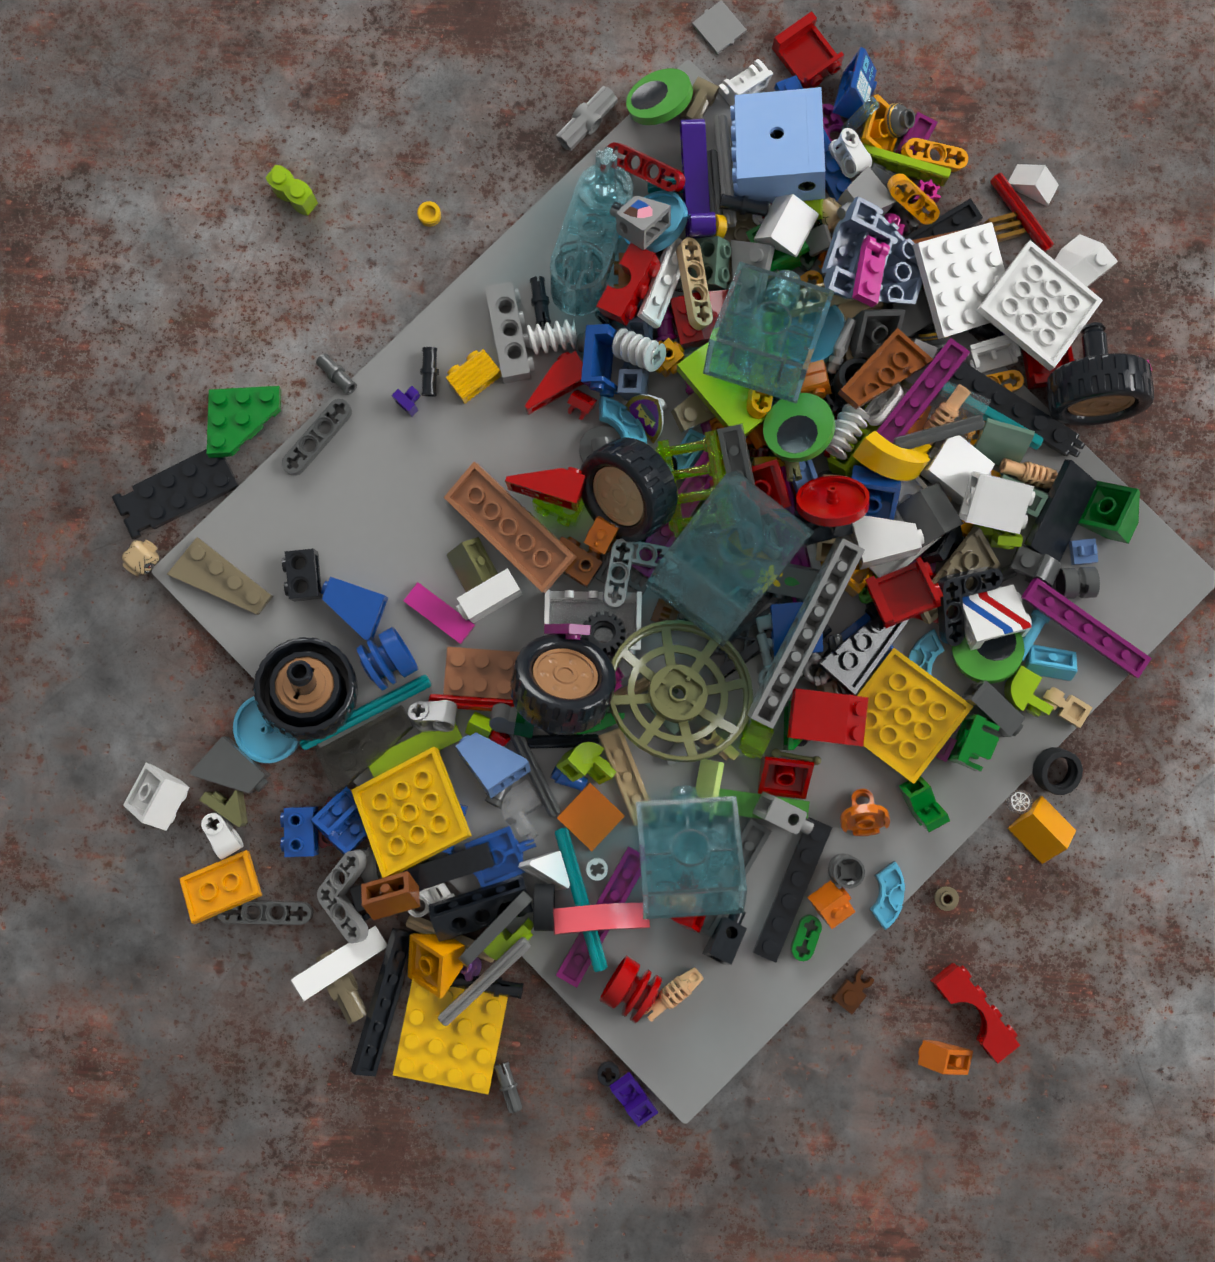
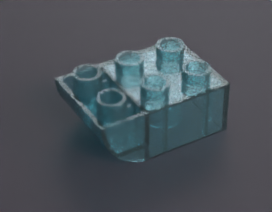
M733 471L725 474L651 574L646 587L721 647H724L813 535L814 531L739 472Z

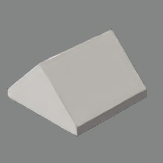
M794 194L776 197L754 237V241L775 246L776 250L797 257L819 215Z

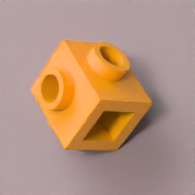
M670 338L664 342L662 340L659 341V345L663 343L666 347V353L671 356L665 357L663 364L656 370L657 373H661L665 378L671 373L673 375L677 373V364L684 360L685 356L682 346L677 341L672 342Z

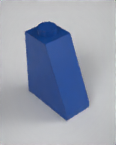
M330 576L329 581H325L321 590L322 600L364 640L373 641L388 597Z

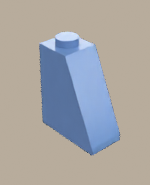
M476 732L471 736L463 737L456 745L459 756L490 798L531 771L526 758Z

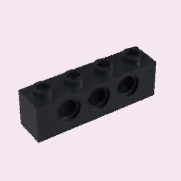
M523 875L429 904L430 920L438 941L451 940L456 936L476 932L481 928L488 927L523 890L529 895ZM530 902L516 917H522L533 912L532 903Z

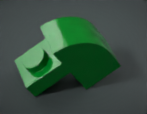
M922 776L914 784L908 780L899 785L911 814L920 826L923 825L928 832L950 822L948 814L936 801L931 786Z

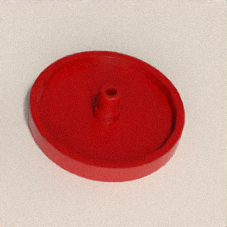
M823 476L808 481L798 490L796 507L798 513L805 520L813 524L827 527L844 526L858 521L867 513L870 499L869 491L861 482L849 477Z

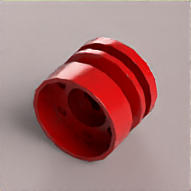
M626 955L609 979L599 1001L611 1009H615L622 1001L625 1003L621 1013L622 1016H627L633 1008L630 1021L636 1024L653 1005L658 995L662 977L655 975L648 983L652 971L648 969L641 977L637 976L640 964Z

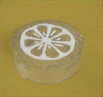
M1016 789L1006 799V804L1010 811L1023 814L1031 809L1032 797L1027 791Z

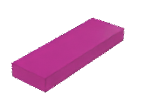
M418 582L403 600L460 644L463 643L476 626L469 620L463 619L460 613Z

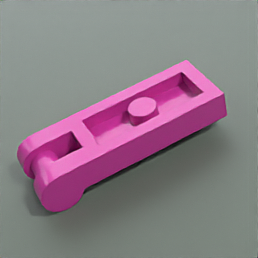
M869 235L864 238L861 245L852 298L873 307L879 301L885 259L889 253L890 246L883 242H876V239Z

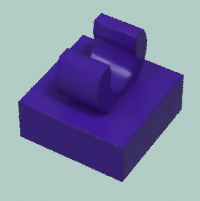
M413 386L405 394L397 389L391 395L394 401L411 417L418 411L414 403L421 395Z

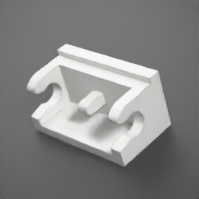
M759 59L754 61L755 66L752 64L742 73L730 80L725 79L723 81L724 84L719 85V93L730 106L735 105V95L758 93L767 87L773 72L768 70Z
M1003 335L970 345L967 348L970 354L966 360L968 365L984 373L1017 363V357L1021 356L1019 345L1008 336Z

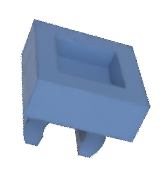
M1095 538L1069 542L1072 565L1098 562Z

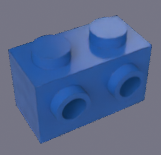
M318 806L284 808V813L280 815L281 827H284V837L281 838V851L284 852V857H308L319 854L318 829L311 822V819L318 813Z

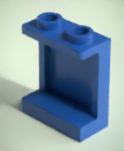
M609 324L586 325L581 382L589 386L590 390L600 393V396L614 397V394H618V386L611 382L612 344L618 331Z

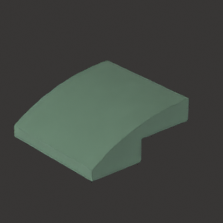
M988 418L983 428L980 429L979 437L973 447L995 463L996 466L1000 467V463L1004 458L1020 463L1034 437L1035 431Z

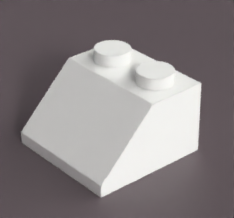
M146 762L123 806L141 823L167 831L169 825L176 817L179 806L186 799L187 791L190 787L175 776Z

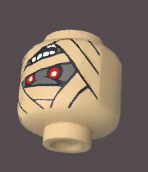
M834 198L824 199L823 218L816 220L814 224L816 226L825 224L828 226L829 233H833L837 223L841 220L838 217L837 209L842 205Z
M139 540L133 541L122 555L124 568L136 576L148 574L159 561V555L156 552L157 547L148 540L144 542Z

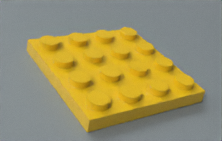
M893 648L857 695L869 697L863 746L914 784L974 706L897 649Z
M436 747L420 753L351 790L382 878L399 874L472 836L440 752Z
M412 978L393 1076L489 1094L508 996L499 995V997H494V994L483 992L448 1026H444L438 1020V1016L466 989L450 987L444 997L439 998L416 983L414 978Z

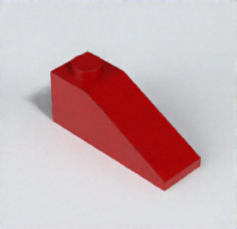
M576 350L572 353L565 352L561 354L557 361L554 362L525 405L528 415L584 385L581 382L583 363Z

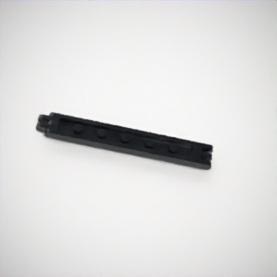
M965 362L962 363L948 381V383L955 387L961 384L971 392L970 396L1027 429L1035 431L1036 434L1043 437L1042 443L1063 456L1070 454L1078 457L1080 451L1073 446L1079 449H1083L1085 443L1078 439L1080 436L1078 433Z

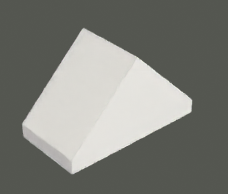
M1017 164L1008 181L1015 191L1045 206L1049 205L1059 186L1046 165Z
M561 851L547 853L519 863L518 867L545 884H554L555 890L568 889L570 886Z

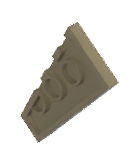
M974 526L933 578V584H936L944 576L982 567L997 569L1000 566L980 527ZM969 577L966 581L967 589L973 586L974 580L972 577ZM934 608L920 615L925 623L931 624L938 618V610Z

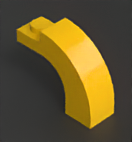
M874 431L864 438L853 454V457L867 468L882 476L894 480L909 481L916 479L931 460L927 453L932 446L925 444L913 449L901 448Z

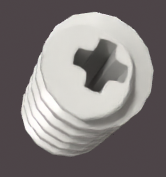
M567 319L564 320L563 327L560 326L558 321H555L554 328H551L549 323L546 322L544 330L541 329L539 324H536L535 331H532L530 325H527L530 348L533 349L536 355L539 354L540 347H542L545 353H548L550 346L554 352H557L559 344H561L564 351L567 350L568 343L571 344L573 349L577 347L574 319L572 326H570Z
M626 328L618 330L614 337L612 351L616 358L630 362L642 369L645 368L649 372L656 371L663 364L666 357V347L663 343L659 345V342L656 340L651 341L649 337H643L641 334L628 331Z
M850 404L844 405L842 412L838 414L837 420H835V433L826 451L839 459L845 460L847 455L844 451L851 452L852 447L850 444L857 443V439L853 435L860 437L862 431L859 428L865 429L867 427V423L864 420L870 419L868 413L862 408L854 409Z

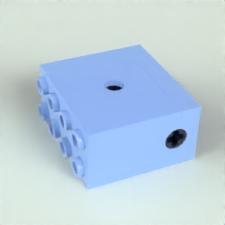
M821 87L735 95V105L730 106L734 196L743 198V195L748 196V199L767 201L769 203H773L776 197L794 194L802 201L825 199V154Z

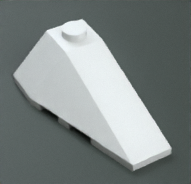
M1081 234L1065 245L1055 258L1058 264L1086 287H1089L1118 262L1103 243Z

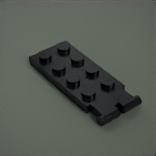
M207 449L133 485L134 491L124 496L120 493L113 495L112 499L120 516L130 514V517L124 519L123 522L131 538L137 539L141 536V531L149 527L157 529L235 490L239 484L226 458H209L206 454Z

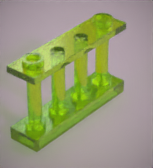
M717 430L705 432V437L701 441L669 446L668 439L657 441L656 451L669 466L675 483L679 479L707 474L713 477L714 486L711 489L678 494L676 511L669 521L670 530L674 532L675 537L685 535L684 528L716 522L721 524L722 530L735 527L736 521ZM701 450L708 452L710 461L707 462V465L680 470L673 469L671 456ZM711 498L717 500L718 510H716V513L682 518L680 504Z

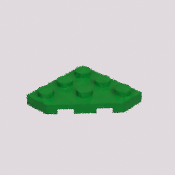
M280 386L209 389L206 451L208 457L234 456L247 439L251 440L264 428V423L272 416L275 417L280 413Z

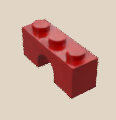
M633 243L629 244L619 263L624 273L631 276L630 282L627 286L620 289L607 285L596 305L603 316L625 326L635 317L641 298L643 299L647 295L648 285L660 270V261L656 254L647 249L642 250Z

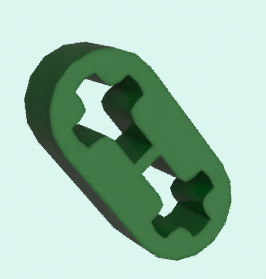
M804 915L800 919L791 943V953L799 961H808L813 956L822 930L820 920L814 915ZM814 920L813 924L816 926V929H811L807 937L805 936L807 928L804 927V924ZM804 939H806L805 947L808 949V952L802 953L799 956L796 947L802 946Z

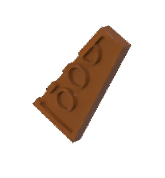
M897 328L843 386L838 395L854 409H858L929 365L933 358Z

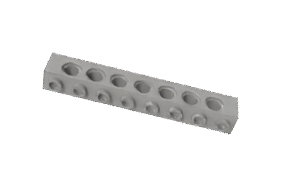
M844 538L835 539L753 699L748 712L750 718L772 729L774 728L865 549Z

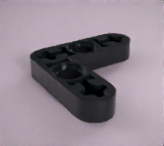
M982 567L940 578L937 583L941 588L943 597L940 598L941 606L937 607L939 636L943 643L951 646H957L962 643L965 636L962 597L997 589L1003 581V575L999 569ZM991 574L993 575V578L989 579V582L982 580V578H990ZM969 577H972L974 580L973 586L967 589L966 581ZM953 605L955 609L954 614L948 618L946 611L949 606Z

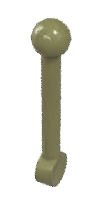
M777 748L771 752V755L775 758L781 756L814 762V765L821 763L819 756L808 757L781 752Z

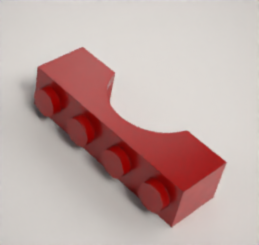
M951 963L930 981L950 1004L967 1002L976 1007L981 1019L980 1031L976 1040L989 1057L998 1064L1021 1046L1015 1039L1018 1035L1009 1024L1005 1026L1000 1020L1003 1016L993 1004L989 1006L985 1000L987 995L979 985L974 986L969 980L972 977L969 971L963 965L959 967L955 963Z

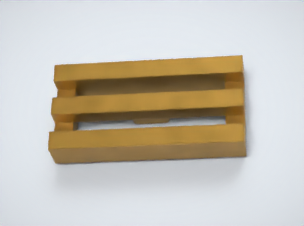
M1016 212L989 218L983 223L992 222L993 225L1009 222L994 226L995 233L1011 228L1013 230L997 235V242L1020 237L1026 233L1024 228H1019L1022 224L1021 221H1015L1014 219L1017 217Z

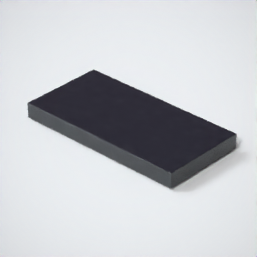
M1064 460L1048 493V498L1024 543L1032 551L1041 555L1047 554L1059 562L1098 483L1073 460Z

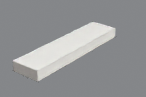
M679 237L663 250L659 260L660 270L657 276L652 278L647 295L644 297L637 314L639 318L655 329L660 327L680 278L676 248L683 240Z
M374 926L368 930V936L364 941L347 943L291 979L290 982L302 1002H304L387 948V943L377 927Z

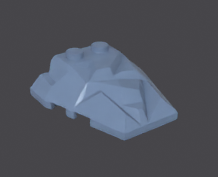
M859 196L855 197L848 207L844 219L837 223L821 270L822 274L825 275V289L844 299H854L852 295L861 245L864 238L869 235L875 238L876 242H883L890 246L889 253L885 259L878 302L916 304L922 285V278L912 246L915 243L910 238L905 239L897 231L899 227L894 222L890 224L882 216L884 211L879 206Z

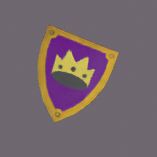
M640 394L634 396L625 406L635 419H639L647 437L654 444L663 430V411L667 409V404L662 398L652 395Z

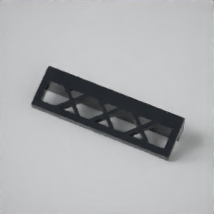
M770 607L726 638L729 642H732L734 639L745 640L744 649L739 652L745 664L761 653L758 639L748 637L749 629L757 625V617L770 614ZM772 629L766 633L767 638L772 639ZM746 631V637L740 636ZM748 641H753L752 644L747 646ZM717 646L711 656L715 653L726 655L724 664L719 667L724 678L735 672L736 668L732 659L728 660V654Z

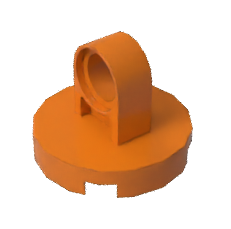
M862 788L853 792L851 798L852 807L843 811L840 816L842 830L846 833L847 830H851L854 836L876 835L880 833L879 828L885 827L887 829L890 825L888 810L883 806L874 804L873 794L869 790ZM863 796L867 797L870 801L868 804L859 805L856 803V800Z

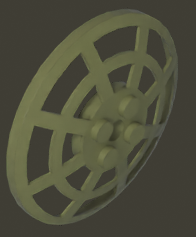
M665 620L652 623L629 636L619 647L612 660L615 673L622 658L633 667L628 680L627 695H613L609 706L612 716L625 736L638 748L652 756L674 762H696L708 759L729 747L741 734L749 720L748 712L753 702V689L748 668L734 646L722 635L706 626L683 620ZM671 631L690 632L706 638L709 642L702 652L688 646L673 645ZM661 632L662 647L649 651L640 660L629 651L632 645L642 638ZM717 646L728 654L729 659H732L740 679L725 681L718 666L709 658ZM674 653L685 654L694 657L696 660L691 667L676 664ZM664 655L666 667H663L657 673H654L645 665L653 658ZM704 665L713 673L718 684L706 686L705 681L699 674ZM639 673L650 681L647 694H635L634 692L635 682ZM672 689H681L684 693V698H675L672 695ZM742 689L743 708L737 725H734L723 719L728 706V692ZM720 694V706L717 714L704 708L709 695ZM650 703L657 714L651 723H648L642 716L637 704ZM616 705H630L634 717L645 729L639 740L624 725ZM700 716L710 723L703 730L691 734L688 721ZM665 720L678 723L681 736L670 735L658 729ZM717 727L730 734L717 747L705 753H697L694 741L706 737ZM653 736L668 742L684 743L687 756L665 754L647 745Z

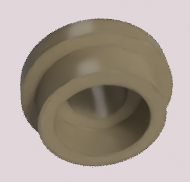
M943 886L935 892L934 902L941 910L950 911L958 905L959 896L955 889ZM947 894L951 897L949 903L943 901L944 896Z

